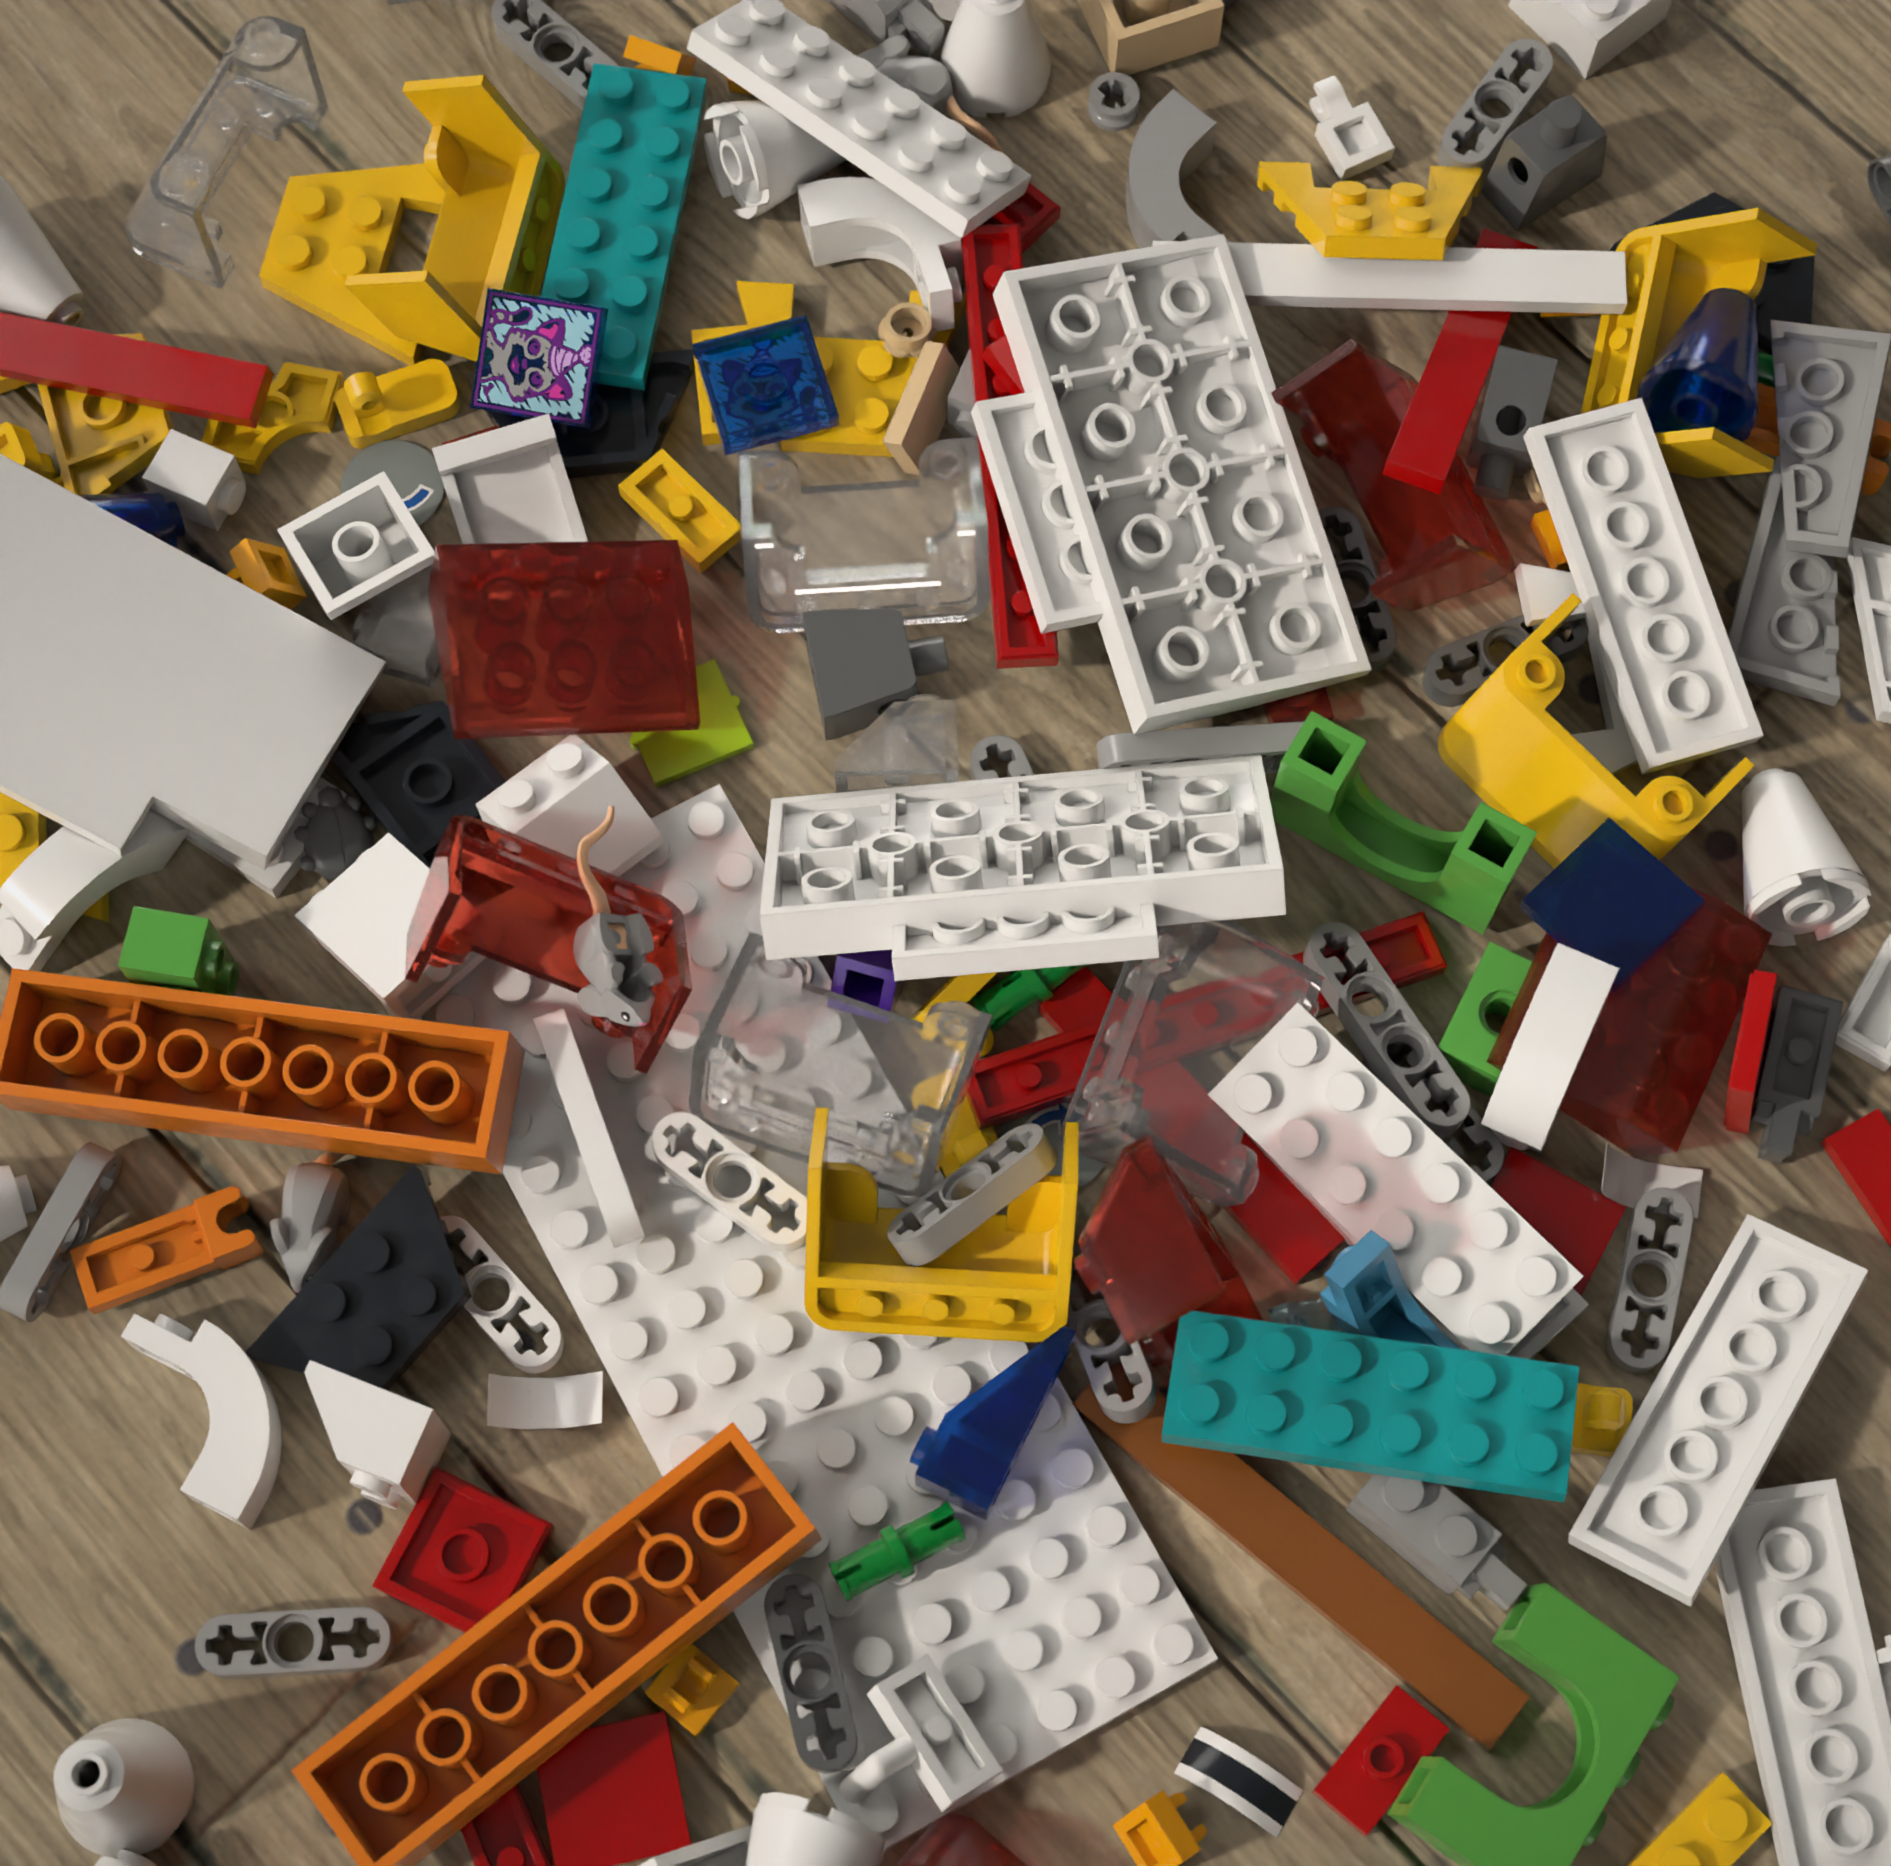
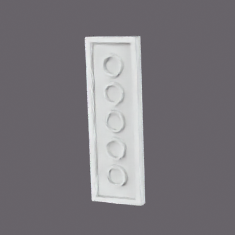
M743 0L691 31L687 50L961 239L1026 192L1032 175L1014 164L1007 155L986 145L967 132L960 123L948 119L920 100L916 93L901 87L876 70L869 61L857 57L832 40L825 31L810 25L785 8L779 0Z
M1642 398L1529 428L1523 438L1578 594L1582 600L1584 611L1642 774L1757 742L1764 736Z
M1298 1002L1208 1094L1358 1242L1370 1230H1373L1391 1245L1407 1289L1470 1351L1506 1356L1583 1278V1275Z
M1747 1214L1571 1529L1568 1543L1691 1607L1863 1288L1868 1270Z
M1836 1478L1753 1490L1714 1565L1768 1817L1772 1822L1771 1831L1779 1866H1891V1717Z

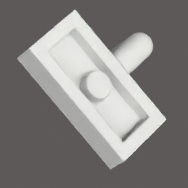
M927 1654L876 1684L867 1693V1696L895 1740L868 1756L841 1782L840 1792L847 1802L859 1803L886 1778L911 1764L942 1812L993 1780L1003 1770Z

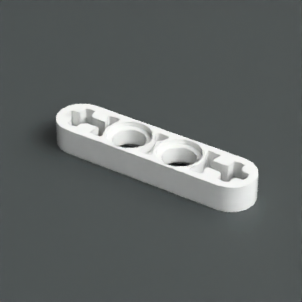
M564 1008L533 1018L614 1248L644 1238L643 1229Z

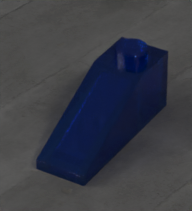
M1063 1326L947 1412L937 1430L926 1426L909 1460L910 1463L918 1466L915 1473V1485L987 1521L1074 1345L1076 1331Z

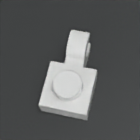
M1335 76L1314 84L1313 88L1318 96L1310 99L1309 104L1314 115L1320 121L1317 124L1315 137L1341 181L1392 159L1395 147L1368 102L1352 108L1342 85Z

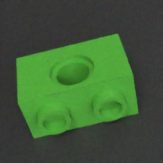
M138 906L133 907L118 967L130 983L234 996L238 983L239 966L237 962H234L233 956L209 918Z
M1491 941L1438 1046V1049L1463 1084L1490 1097L1493 1094L1508 1054L1546 970L1545 967ZM1490 1013H1498L1505 1016L1512 1023L1514 1032L1500 1034L1493 1031L1486 1024L1484 1016Z

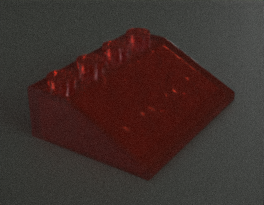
M678 540L436 544L427 592L455 739L699 729L700 712L689 586Z
M1586 846L1486 1062L1502 1071L1557 943L1619 968V971L1570 1082L1560 1110L1633 1158L1677 1153L1744 1001L1750 973L1754 974V970L1758 969L1772 933L1723 900L1597 846Z

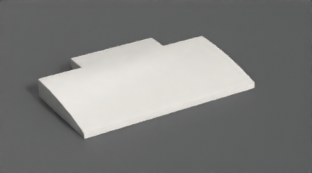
M1224 234L1003 272L992 295L1025 393L978 401L975 403L971 415L1041 634L1098 622L1134 735L1250 708L1367 675L1372 669Z
M0 454V792L120 856L147 812L151 809L265 870L384 670L386 661Z
M1261 755L771 799L760 905V922L766 960L892 949L894 981L1154 959L1159 958L1156 926L1286 915L1284 868Z

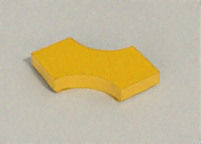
M286 362L281 367L275 380L271 383L256 428L208 419L201 442L234 455L241 471L259 474L267 457L287 440L307 433L332 432L338 412L334 396L339 389L344 387V382L346 381L343 372Z

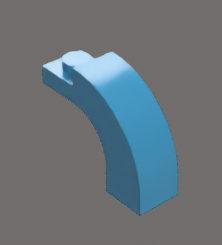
M1370 1230L1355 1245L1348 1246L1342 1250L1335 1258L1332 1267L1324 1274L1329 1286L1320 1295L1330 1315L1342 1332L1461 1349L1428 1318L1416 1303L1403 1281L1391 1245L1373 1230Z

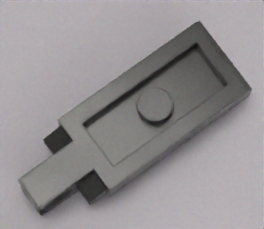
M1781 985L1776 991L1752 1113V1121L1765 1124L1757 1158L1783 1165L1786 1156H1791L1793 1152L1796 1133L1808 1136L1813 1123L1820 1116L1843 1001L1786 985Z

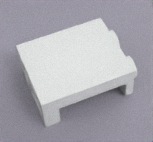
M549 414L432 448L479 594L490 591L493 599L504 598L527 590L525 580L548 573L550 581L555 582L585 572L582 562L592 560L593 552L585 533Z
M389 832L374 846L364 851L349 868L325 889L316 893L309 903L295 914V917L315 945L323 952L329 951L378 997L390 1016L420 1018L499 946L480 913Z

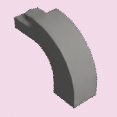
M1174 89L1149 112L1142 122L1131 148L1125 207L1130 231L1139 248L1151 247L1153 241H1186L1221 235L1192 211L1180 189L1184 181L1212 155L1216 122Z

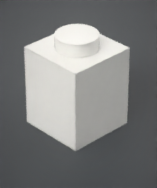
M173 429L169 431L142 477L155 505L215 531H219L228 514L233 515L237 512L246 492V481L234 455Z

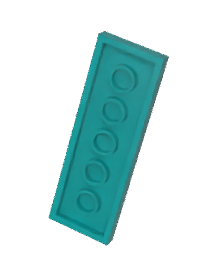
M599 63L593 64L540 300L601 310L590 377L591 383L645 390L708 94L706 78ZM539 303V305L546 306L550 311V307L563 308L572 323L573 321L567 309L572 310L575 315V310L580 311L587 319H589L587 313H591L594 324L589 325L593 332L589 334L585 331L589 341L582 338L581 340L583 342L582 346L593 344L597 318L596 312ZM547 314L549 318L548 321L553 320V318L549 314ZM538 318L539 321L541 322V325H542L543 323H545V322H543L540 318ZM559 322L549 323L542 328L550 329L554 327V324L558 326ZM531 339L530 345L537 342ZM544 353L537 359L527 358V369L533 367L545 372L543 365L546 363L543 360ZM569 366L563 367L562 372H564ZM584 366L587 381L589 366ZM568 371L566 375L569 377L570 380H573Z
M1181 1309L1163 1421L1162 1442L1565 1502L1568 1489L1579 1366Z

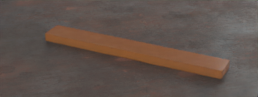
M1122 1362L1109 1366L1117 1385V1392L1115 1394L1121 1397L1122 1402L1135 1398L1133 1387L1136 1385L1132 1386L1129 1382ZM1091 1383L1086 1386L1072 1403L1084 1420L1487 1752L1493 1747L1529 1700L1530 1696L1234 1453L1163 1443L1162 1428L1167 1398L1157 1391L1156 1403L1152 1411L1145 1418L1134 1423L1125 1424L1108 1418L1098 1403Z

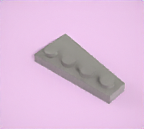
M1771 320L1786 550L1848 558L1891 348V334Z
M1777 455L1774 459L1773 471L1769 472L1727 635L1744 681L1835 706L1841 697L1840 677H1837L1836 654L1839 651V626H1835V597L1838 594L1837 571H1834V556L1786 550L1780 456Z

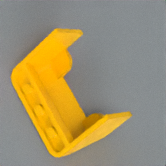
M485 75L406 81L402 92L432 125L430 137L424 149L425 166L434 180L445 191L423 271L347 275L344 286L395 336L480 363L490 291L538 299L565 192V176L556 158ZM493 295L490 310L493 309V306L495 307V309H500L497 307L494 298L499 299L501 304L506 308V311L510 310L504 303L503 299H506L509 302L515 301L516 304L520 307L519 309L523 308L521 307V302L528 303L530 306H533L534 308L537 302ZM522 310L518 314L511 315L512 322L519 323L527 320L530 312ZM486 340L483 364L491 366L489 362L494 359L493 350L487 347ZM518 343L512 344V352L508 358L507 365H511L512 359L516 358L517 355L519 361L524 350L523 346Z
M1760 208L1643 227L1630 232L1616 249V251H1625L1627 306L1623 314H1601L1581 414L1642 398L1668 472L1694 478L1772 472L1774 459L1731 437L1727 427L1711 418L1700 419L1721 313L1740 310L1757 297L1763 286L1769 262L1816 255L1818 244Z
M1572 593L1509 655L1449 719L1439 733L1438 751L1443 762L1488 806L1538 832L1531 847L1577 892L1589 901L1605 904L1614 902L1627 893L1755 765L1745 757L1703 796L1690 783L1675 776H1661L1652 780L1636 796L1545 710L1562 691L1565 673L1558 657L1544 644L1557 632L1582 602L1581 599Z
M816 1107L808 1163L804 1295L806 1313L814 1323L834 1331L1017 1342H1044L1053 1339L1063 1331L1068 1319L1078 1191V1122L1065 1123L1062 1176L1046 1175L1007 1205V1215L994 1214L933 1261L919 1266H910L903 1261L887 1236L889 1225L905 1209L878 1207V1185L873 1175L865 1168L851 1163L827 1162L829 1108Z

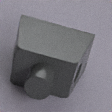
M1565 95L1561 99L1554 100L1546 109L1511 131L1505 138L1485 180L1481 193L1518 232L1601 177L1607 134L1574 96Z
M1499 345L1484 385L1465 463L1472 468L1478 469L1473 491L1477 495L1493 500H1505L1508 498L1512 479L1524 477L1531 458L1523 436L1529 428L1542 425L1558 359Z
M857 609L802 612L804 638L825 741L836 739L912 712L918 707L916 677L949 671L943 636L938 635L908 641L903 615L900 610Z

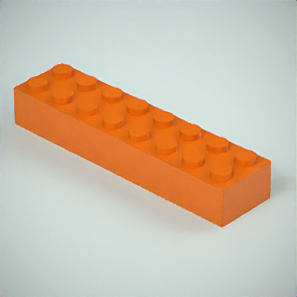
M12 968L0 1018V1103L10 1110L502 1175L525 1049L510 1031Z
M732 1422L291 1771L358 1866H415L819 1543L822 1538L815 1526L734 1422Z

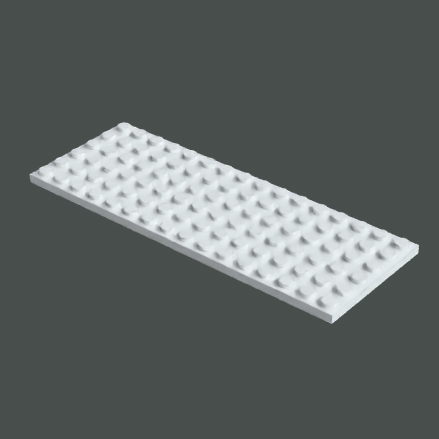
M718 784L651 818L662 833L665 842L603 889L611 914L628 916L641 913L650 928L654 942V951L646 955L648 963H653L660 969L663 981L652 988L655 993V1001L650 1010L648 1024L642 1027H630L614 1022L607 1017H595L584 1012L577 997L578 992L583 987L589 985L590 982L576 963L573 944L577 929L593 915L591 901L589 899L571 914L567 915L529 881L474 908L480 913L499 946L421 1016V1019L510 1031L525 1049L502 1173L662 1477L734 1422L821 1536L822 1540L733 1612L789 1717L765 1615L764 1600L769 1587L777 1579L788 1574L805 1575L814 1580L821 1588L855 1724L858 1744L854 1758L844 1769L831 1774H818L837 1810L863 1822L880 1834L885 1840L883 1848H886V1851L1210 1666L1218 1660V1657L1076 1408L1072 1405V1401L1038 1342L834 1331L820 1327L809 1318L804 1306L806 1242L801 1247L788 1252L770 1249L667 1173L658 1164L652 1147L654 1128L662 1118L669 1114L688 1112L702 1119L807 1198L808 1163L816 1107L829 1108L827 1162L856 1164L869 1171L878 1185V1207L906 1209L944 1180L942 1173L852 1015L827 1007L832 980L818 956L766 960L760 922L765 863L722 787ZM564 1008L645 1235L644 1238L614 1248L533 1019ZM689 1131L683 1137L672 1133L667 1138L672 1149L670 1156L675 1158L681 1151L693 1156L699 1161L700 1170L693 1175L701 1178L707 1162L715 1154L719 1153L720 1150L713 1148L710 1158L707 1159L695 1149L692 1140L693 1132ZM735 1165L721 1169L714 1179L716 1191L727 1198H736L743 1195L751 1185V1176L748 1171ZM764 1185L756 1204L744 1213L752 1216L756 1205H759L772 1217V1232L778 1233L783 1227L790 1228L792 1231L796 1230L799 1227L795 1222L794 1214L796 1208L790 1206L784 1212L777 1211L766 1202L765 1194L771 1188ZM946 1501L950 1504L955 1514L953 1517L954 1519L958 1518L967 1540L961 1543L958 1542L914 1565L915 1573L905 1578H902L899 1573L853 1597V1600L846 1602L840 1591L839 1584L836 1583L829 1569V1562L837 1561L881 1538L879 1531L889 1525H892L896 1530L940 1507ZM798 1589L786 1591V1603L776 1607L777 1616L789 1615L796 1639L783 1638L781 1640L783 1650L786 1651L802 1641H824V1633L821 1629L811 1635L808 1634L804 1613L808 1608L814 1607L813 1598L802 1599ZM816 1654L801 1656L795 1661L791 1669L793 1684L799 1690L806 1693H814L823 1689L831 1676V1668L828 1662ZM928 1654L1003 1771L993 1780L942 1812L911 1764L886 1778L861 1802H847L840 1792L841 1782L868 1756L895 1740L867 1696V1693L876 1684ZM834 1696L829 1701L817 1706H797L799 1718H803L813 1712L817 1736L807 1740V1747L809 1751L814 1749L820 1750L824 1760H831L837 1757L836 1745L846 1741L844 1731L833 1732L826 1708H840L838 1696Z

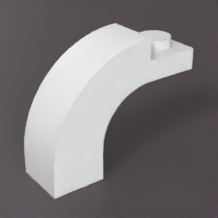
M838 177L797 185L801 226L814 267L856 258H871L889 262L905 271L914 281L923 307L931 316L932 329L936 328V332L955 328L953 303L962 302L960 281L963 280L961 239L959 236L874 178Z
M149 809L120 856L63 826L30 854L0 888V902L3 904L0 908V955L12 968L40 972L73 924L89 907L122 883L142 875L161 871L190 830Z
M1557 943L1508 1054L1481 1122V1125L1493 1131V1134L1497 1136L1502 1144L1518 1150L1531 1149L1541 1154L1579 1061L1609 996L1619 968Z
M134 1313L121 1337L136 1351L196 1381L202 1388L208 1403L210 1415L208 1437L200 1456L180 1490L193 1501L251 1530L272 1491L281 1458V1422L273 1392L266 1378L253 1360L230 1336L205 1319L192 1342H189L194 1332L181 1323L163 1314H159L155 1322L152 1323Z

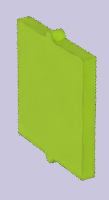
M715 659L617 698L618 705L632 734L630 738L631 748L635 751L639 750L655 787L754 748L753 741L738 711L741 707L740 698L736 695H731Z

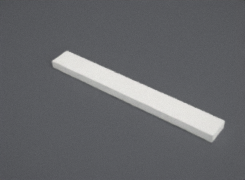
M1153 241L1152 246L1180 241ZM1227 242L1248 306L1623 314L1627 306L1625 251L1450 247L1443 260L1323 257L1312 244Z

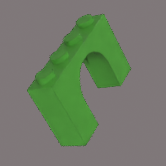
M1311 711L1280 762L1270 798L1274 821L1483 935L1510 889L1538 832L1482 802L1479 803L1466 828L1459 832L1433 829L1401 815L1381 801L1366 786L1360 776L1359 764L1367 740Z
M1549 1584L1527 1585L1517 1598L1491 1642L1550 1683L1568 1705L1575 1724L1576 1752L1567 1777L1550 1796L1535 1804L1520 1807L1498 1797L1443 1757L1422 1756L1387 1815L1460 1866H1570L1580 1848L1592 1844L1602 1831L1607 1820V1813L1603 1811L1615 1788L1620 1789L1631 1780L1641 1761V1755L1637 1753L1641 1743L1649 1730L1654 1731L1663 1724L1674 1705L1675 1699L1670 1694L1680 1678L1677 1674Z

